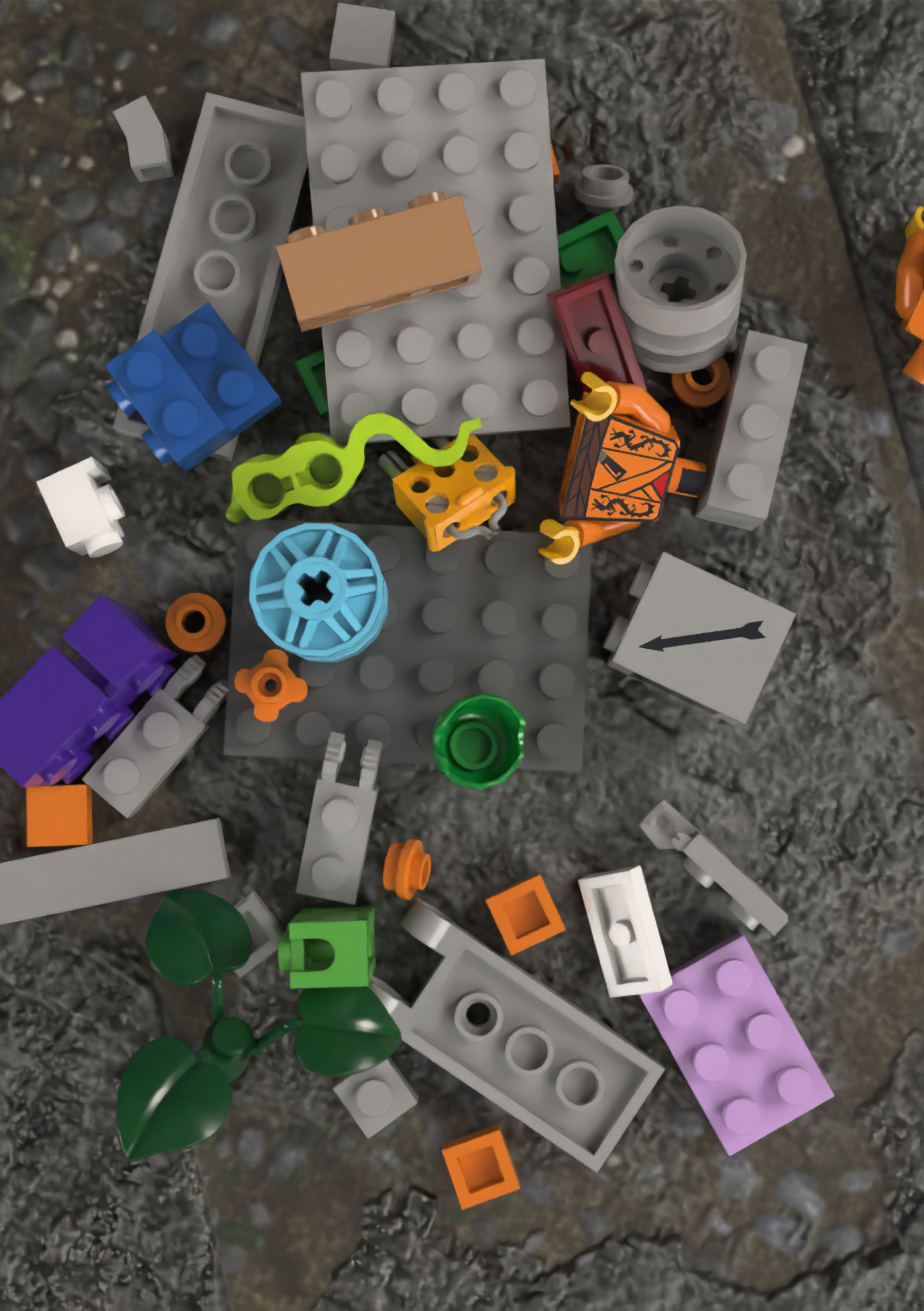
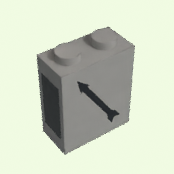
M666 552L660 554L655 559L653 565L643 561L628 591V594L637 598L627 619L620 615L616 617L604 642L603 647L612 651L606 665L732 725L746 724L796 614Z

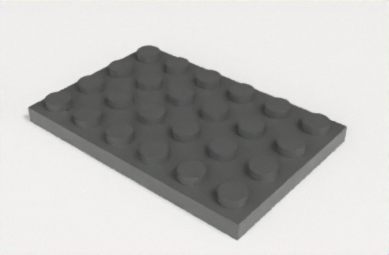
M245 518L243 521L238 522L228 669V687L231 690L227 693L223 755L324 760L328 739L332 731L345 734L346 750L343 761L361 762L363 749L367 746L370 739L382 742L379 763L436 765L433 757L432 734L435 723L442 711L458 698L478 693H487L506 698L523 715L526 721L524 728L525 756L518 763L516 769L582 772L592 544L579 548L577 554L570 562L556 564L539 553L540 548L548 547L554 541V539L541 532L500 531L489 540L483 535H475L468 539H457L439 552H431L428 550L427 539L415 526L271 519L252 520L250 518ZM304 523L334 524L356 534L374 553L389 590L388 615L378 637L359 655L337 663L311 662L276 645L258 626L249 602L250 573L261 550L280 532ZM326 578L321 584H316L313 581L306 584L304 590L311 597L307 606L310 607L316 600L327 604L332 599L333 594L327 588L329 578ZM279 649L288 655V666L296 677L306 681L308 693L302 702H292L289 706L279 710L276 720L264 722L255 717L254 704L246 693H241L236 689L234 680L239 670L243 668L252 669L262 662L264 654L268 650ZM268 680L266 682V689L268 691H274L277 688L275 680Z

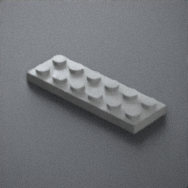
M206 92L137 342L153 330L160 337L209 302L258 367L283 275V268L276 246L288 243L287 236L295 231L309 180L304 117ZM118 407L113 428L120 434L143 439L141 434L150 429V427L138 410L127 416ZM239 435L211 454L210 457L232 462Z

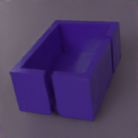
M101 594L62 635L81 656L73 663L57 646L52 645L0 700V766L22 787L40 786L41 784L51 786L53 784H60L62 780L67 784L73 782L92 763L94 758L89 752L104 736L111 740L119 735L134 719L135 713L131 708L146 692L154 696L160 688L163 689L167 685L168 681L177 672L172 665L181 657V654L132 607Z

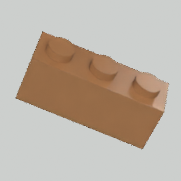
M431 192L408 202L409 209L385 215L384 210L381 208L370 209L348 218L349 226L324 232L323 226L317 225L290 233L287 236L288 243L278 245L276 248L301 331H307L477 283L483 269L462 195L445 198L444 192Z

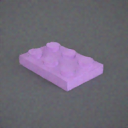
M742 933L734 934L669 971L673 984L665 990L638 994L729 1156L834 1097L827 1081Z

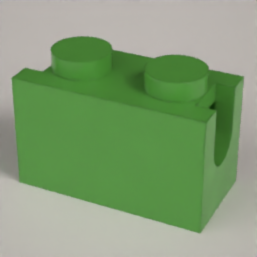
M374 906L303 908L289 922L286 932H280L279 969L280 971H290V989L369 986L376 967Z

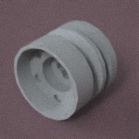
M672 206L651 211L633 222L619 240L615 257L614 287L616 299L638 363L658 372L681 374L703 369L721 358L735 340L747 252L740 233L724 217L704 208Z

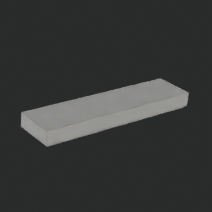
M220 818L0 863V925L228 878L231 874Z

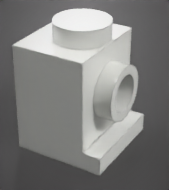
M93 457L36 482L66 548L82 556L88 553L90 558L100 557L120 548L123 545L121 538L125 536L118 522V519L125 516L121 502L110 484L101 485L111 480L107 468Z

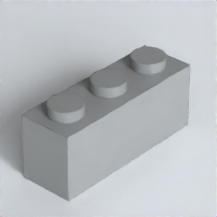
M748 330L734 350L730 366L731 379L729 388L723 396L706 467L704 485L700 493L695 517L750 531L767 520L808 344Z

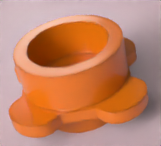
M268 650L264 654L262 662L252 669L243 668L239 670L235 676L234 683L236 689L241 693L247 694L254 704L255 717L264 722L276 720L279 710L289 706L292 702H302L308 693L306 681L297 678L289 668V657L282 650ZM268 680L276 681L277 688L274 691L266 689V682Z

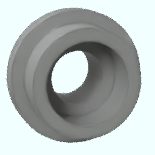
M605 164L591 165L583 169L582 179L575 184L574 196L577 200L584 203L585 208L590 212L603 214L613 210L616 213L621 206L627 205L632 201L633 187L628 183L629 173L625 169Z

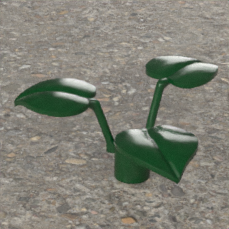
M177 889L166 893L148 927L146 936L148 960L161 978L179 986H194L210 977L212 983L211 1025L206 1031L201 1049L195 1055L190 1047L179 1038L164 1036L146 1043L130 1058L121 1077L116 1104L117 1131L123 1155L128 1162H135L156 1154L188 1149L212 1137L226 1121L231 1108L230 1082L236 1080L244 1072L250 1055H262L266 1047L289 1032L298 1031L294 1042V1055L301 1066L321 1076L345 1077L367 1071L388 1059L402 1042L401 1031L380 999L367 986L305 988L297 1004L299 1018H289L262 1037L254 1038L253 1031L246 1022L236 1017L225 1016L224 980L221 972L240 969L249 960L252 940L247 922L234 906L206 891Z

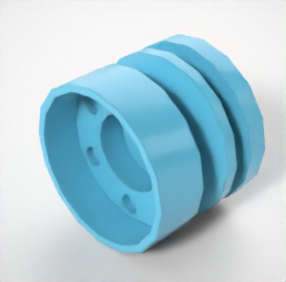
M304 523L280 532L261 550L250 573L249 602L258 626L276 645L311 662L337 663L359 655L378 637L388 615L389 590L374 553L356 534L334 524ZM326 578H329L327 588L333 594L332 599L327 604L316 600L310 607L307 606L311 597L304 590L306 584L310 581L321 584Z

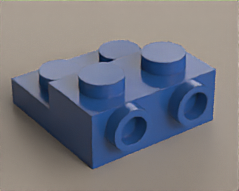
M209 302L160 337L153 330L104 365L115 379L105 386L110 395L127 416L138 410L149 425L150 429L141 434L152 452L163 465L173 458L185 472L191 470L282 404L278 394Z

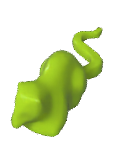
M384 412L369 413L358 420L351 430L347 445L328 435L317 432L301 435L296 440L295 445L291 446L285 453L277 455L261 454L243 462L233 470L231 504L226 511V518L234 523L243 521L247 516L252 520H264L278 515L295 503L312 507L328 506L345 497L354 485L364 466L365 444L370 437L376 434L384 433L391 435L408 452L425 464L436 467L450 466L463 456L467 448L470 432L482 427L480 417L463 421L459 427L456 441L450 447L440 450L431 448L400 419Z

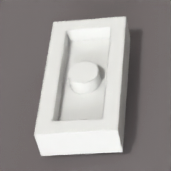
M641 866L590 874L579 879L580 890L609 997L661 992L671 986L673 983Z

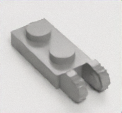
M197 655L189 658L168 681L165 689L160 688L82 779L126 818H131L138 812L210 727L206 723L226 701L227 693L231 690L228 687V681L225 679L215 683L206 692L194 712L179 701L187 689L202 675V670L205 668L206 663Z
M331 731L322 772H320L316 782L296 893L355 905L380 785L375 784L382 742L368 740V744L364 747L360 765L362 770L360 780L341 777L338 775L346 750L345 734Z

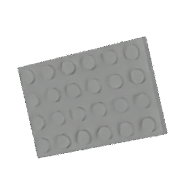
M545 59L301 73L313 226H323L324 232L349 226L348 218L366 210L381 208L384 210L385 215L409 209L408 202L423 194L441 191L444 192L445 198L461 194L483 269L477 283L322 326L331 437L347 445L351 430L357 421L369 413L384 412L400 419L421 439L457 437L459 427L463 421L480 417L482 427L471 431L469 435L474 434L478 436L570 428L565 346L546 294L560 289L561 282ZM382 433L370 437L366 444L394 442L397 440L391 435Z

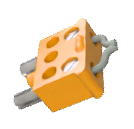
M474 434L469 435L467 448L463 456L450 466H432L423 463L411 455V460L416 465L409 468L394 451H387L386 455L382 454L379 458V466L392 479L396 505L427 539L428 550L431 552H439L457 539H468L475 535H483L486 539H491L501 531L497 522L505 514L507 507L514 503L516 499L515 469L511 466L505 467ZM436 438L430 440L440 450L450 447L457 438ZM489 519V528L479 526L480 524Z

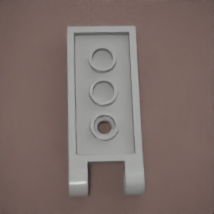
M417 898L400 925L416 939L434 949L443 957L412 1003L406 1001L394 988L373 975L367 987L376 994L399 1027L401 1038L405 1043L598 1173L665 1068L660 1062L462 929L441 911ZM474 1003H483L490 1010V1016L483 1024H473L466 1016L467 1009Z

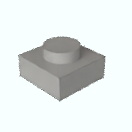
M391 1057L367 1071L342 1077L335 1082L333 1087L335 1093L368 1139L418 1103L417 1094Z

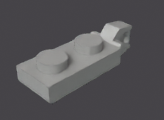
M663 797L638 823L657 849H677V851H683L688 857L681 865L705 888L708 889L716 882L733 898L726 904L727 908L752 931L761 923L775 936L789 921V915L780 904Z

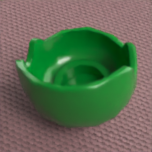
M478 693L456 699L442 711L434 726L432 747L437 768L442 771L445 777L458 786L482 790L504 783L525 756L524 728L526 721L523 715L504 697Z

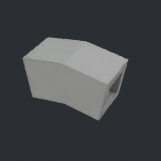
M144 95L113 111L127 138L131 168L138 181L144 182L175 177L170 142L146 96Z

